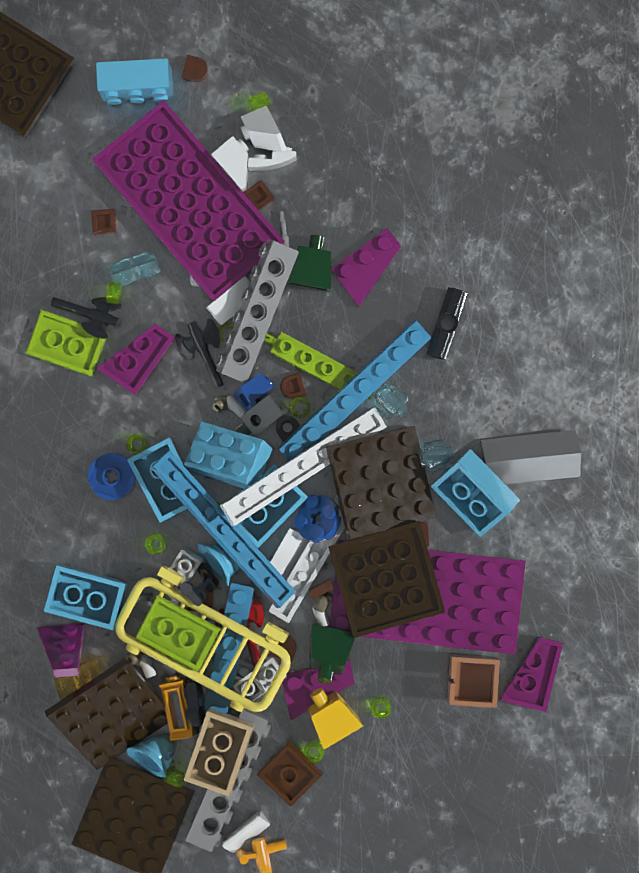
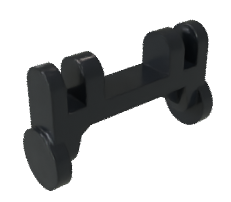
M201 563L197 568L202 578V582L197 587H194L188 581H184L180 585V592L188 596L196 606H200L207 598L203 591L204 588L208 592H213L219 585L218 579L211 572L212 569L207 563Z

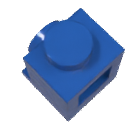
M261 372L236 391L235 396L244 408L249 411L268 396L267 393L274 388V385Z

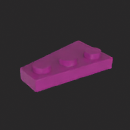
M386 228L331 269L358 307L399 251L401 245L390 230Z
M154 324L134 339L132 343L96 369L134 395H137L175 337L157 324Z
M67 624L37 627L39 639H41L54 677L79 676L85 632L84 625Z
M539 637L499 700L546 712L563 643Z
M350 659L346 663L343 674H333L330 684L320 683L317 680L319 671L313 670L310 667L287 672V677L282 683L290 721L308 711V708L315 704L310 696L314 690L322 688L328 696L333 692L339 693L355 683Z

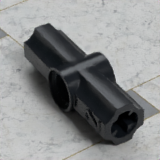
M448 287L426 353L427 355L446 360L468 293ZM443 318L451 319L453 322L452 329L445 330L442 328L441 320Z

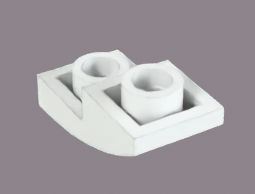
M286 147L287 150L283 152L273 150L272 159H268L267 155H254V158L248 159L249 171H268L284 167L296 161V151H292L290 147Z
M246 276L241 278L214 302L212 301L206 306L220 325L233 317L236 310L241 308L243 291L246 287L249 288L251 283Z
M184 546L170 569L185 576L184 581L189 582L203 561V558ZM175 585V586L173 587V588L177 589L178 591H180V586H176V585Z
M271 658L260 667L245 698L253 702L266 693L280 667L274 658ZM252 672L233 685L238 694L242 693Z

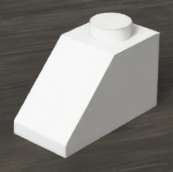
M267 106L241 116L244 126L240 127L245 140H251L254 148L280 152L287 150L281 133Z
M232 136L211 155L240 190L244 192L247 190L249 159L247 151L249 148L241 139L237 141Z

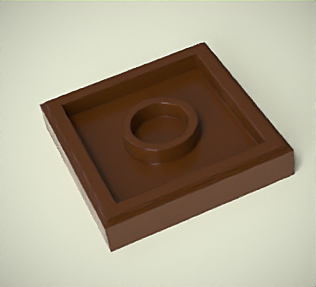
M288 741L258 771L257 775L289 806H292L323 775V772L296 746Z

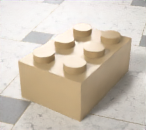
M210 708L206 713L184 781L230 796L255 723Z

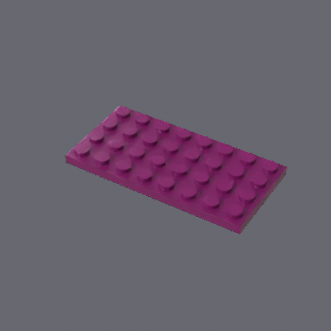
M164 100L92 159V162L213 302L241 278L248 275L255 265H258L260 260L259 251L263 243H266L267 240L280 244L285 243L283 238Z
M339 539V543L348 541ZM428 550L445 613L361 636L516 655L526 561ZM335 572L329 628L352 632Z

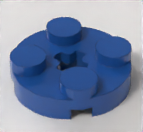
M108 453L101 455L89 467L88 481L93 492L100 498L106 500L123 498L132 490L135 484L136 476L127 458L120 454ZM115 470V475L118 476V479L113 480L111 484L108 482L109 478L105 477V475Z
M310 495L300 507L294 520V525L298 528L303 538L313 543H321L319 541L324 539L328 540L336 534L341 524V517L338 509L340 510L339 505L327 496ZM321 514V522L315 523L316 517Z

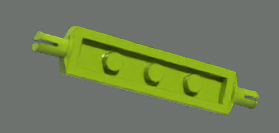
M283 332L278 334L276 338L266 333L263 342L271 345L270 354L337 390H340L358 373Z

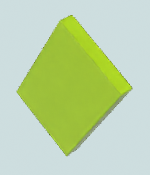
M41 309L26 354L93 377L106 339L89 335L79 322Z
M157 595L135 638L186 666L199 671L221 628Z

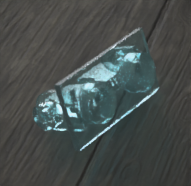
M148 251L134 256V265H131L129 258L113 263V266L109 268L116 287L128 285L132 281L148 278L161 272L154 252L149 253Z

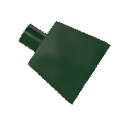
M311 235L309 247L298 246L297 251L299 253L287 284L330 292L331 251L322 250L323 236Z
M312 624L309 667L319 671L317 680L320 683L330 684L333 674H343L355 641L352 632Z

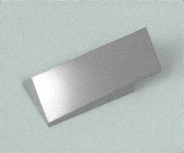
M575 430L480 440L483 462L504 484L580 477L581 449Z

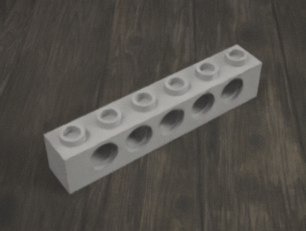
M267 240L266 243H263L259 251L260 260L258 265L253 267L250 274L252 280L249 288L246 287L243 291L241 298L243 300L242 306L234 314L232 331H229L225 337L224 344L226 346L223 354L220 353L215 363L217 372L247 383L299 251L272 240ZM274 260L277 268L273 273H270L268 265ZM266 282L268 291L261 295L259 287L262 283ZM257 304L259 306V313L252 317L251 308ZM249 326L251 334L248 338L244 339L242 337V330ZM240 348L242 356L240 359L234 360L233 353L236 349Z
M245 708L240 713L239 718L255 723L253 729L255 739L249 742L245 752L246 760L241 764L230 796H226L207 789L185 840L209 852H212L214 846L219 847L224 835L220 832L223 824L228 826L233 812L229 810L233 802L238 803L243 792L239 787L242 781H248L252 768H249L252 759L257 760L262 748L258 746L261 737L266 739L271 725L267 724L269 717ZM222 796L226 799L227 804L222 807L217 806L214 803V798ZM207 818H213L217 822V826L215 828H208L204 821Z

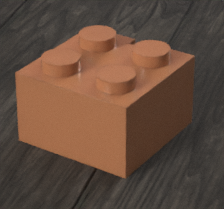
M450 654L449 676L453 680H448V704L497 708L500 660L497 657Z

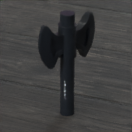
M56 297L52 298L51 306L89 318L90 321L82 322L81 326L86 333L93 337L107 339L108 334L104 330V325L117 327L120 318L110 313L121 308V303L112 298L99 297L92 299L91 302L97 307L96 309H90Z
M210 318L207 320L203 331H201L200 327L198 328L196 321L187 324L190 330V337H184L181 334L175 335L179 350L183 355L192 360L194 359V351L197 349L215 389L223 386V381L216 371L215 363L207 345L210 343L215 348L219 347L220 333L217 325Z

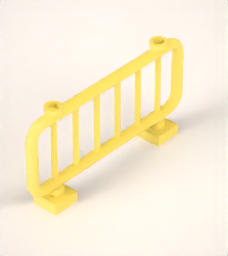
M162 566L157 574L162 577L161 581L153 577H144L134 585L115 623V632L118 638L127 644L125 648L127 651L138 655L140 651L231 700L229 706L239 712H242L244 708L252 712H261L268 708L290 668V655L287 650L278 645L279 641L282 643L286 641L290 634L289 632L268 622L262 631L267 635L263 637L204 604L200 606L194 605L188 596L173 588L175 585L180 586L186 577L167 566ZM145 587H153L160 591L159 595L161 597L166 594L181 602L180 607L184 608L186 605L201 613V618L205 619L208 617L223 625L199 672L136 639L124 630L125 622ZM228 628L244 638L220 683L203 675ZM249 639L265 649L242 693L238 694L225 687L224 684ZM271 651L281 658V665L263 699L260 702H252L245 698V695L268 652Z

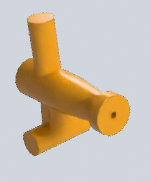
M260 837L251 841L252 852H245L243 849H239L236 855L241 864H246L249 859L255 858L260 873H272L269 854L287 849L285 840L266 845L265 838Z

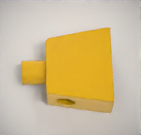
M318 688L310 694L315 704L311 705L308 711L324 750L363 727L359 716L337 692L327 696L322 688Z

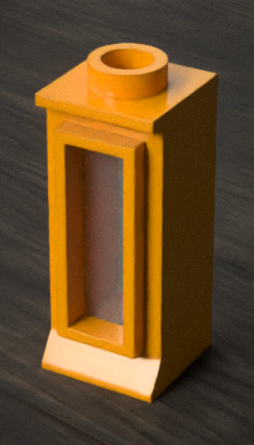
M180 675L166 677V682L159 685L165 705L170 741L191 738L199 733V727H193L186 719L185 712L188 708V703L183 689L189 678L180 679Z

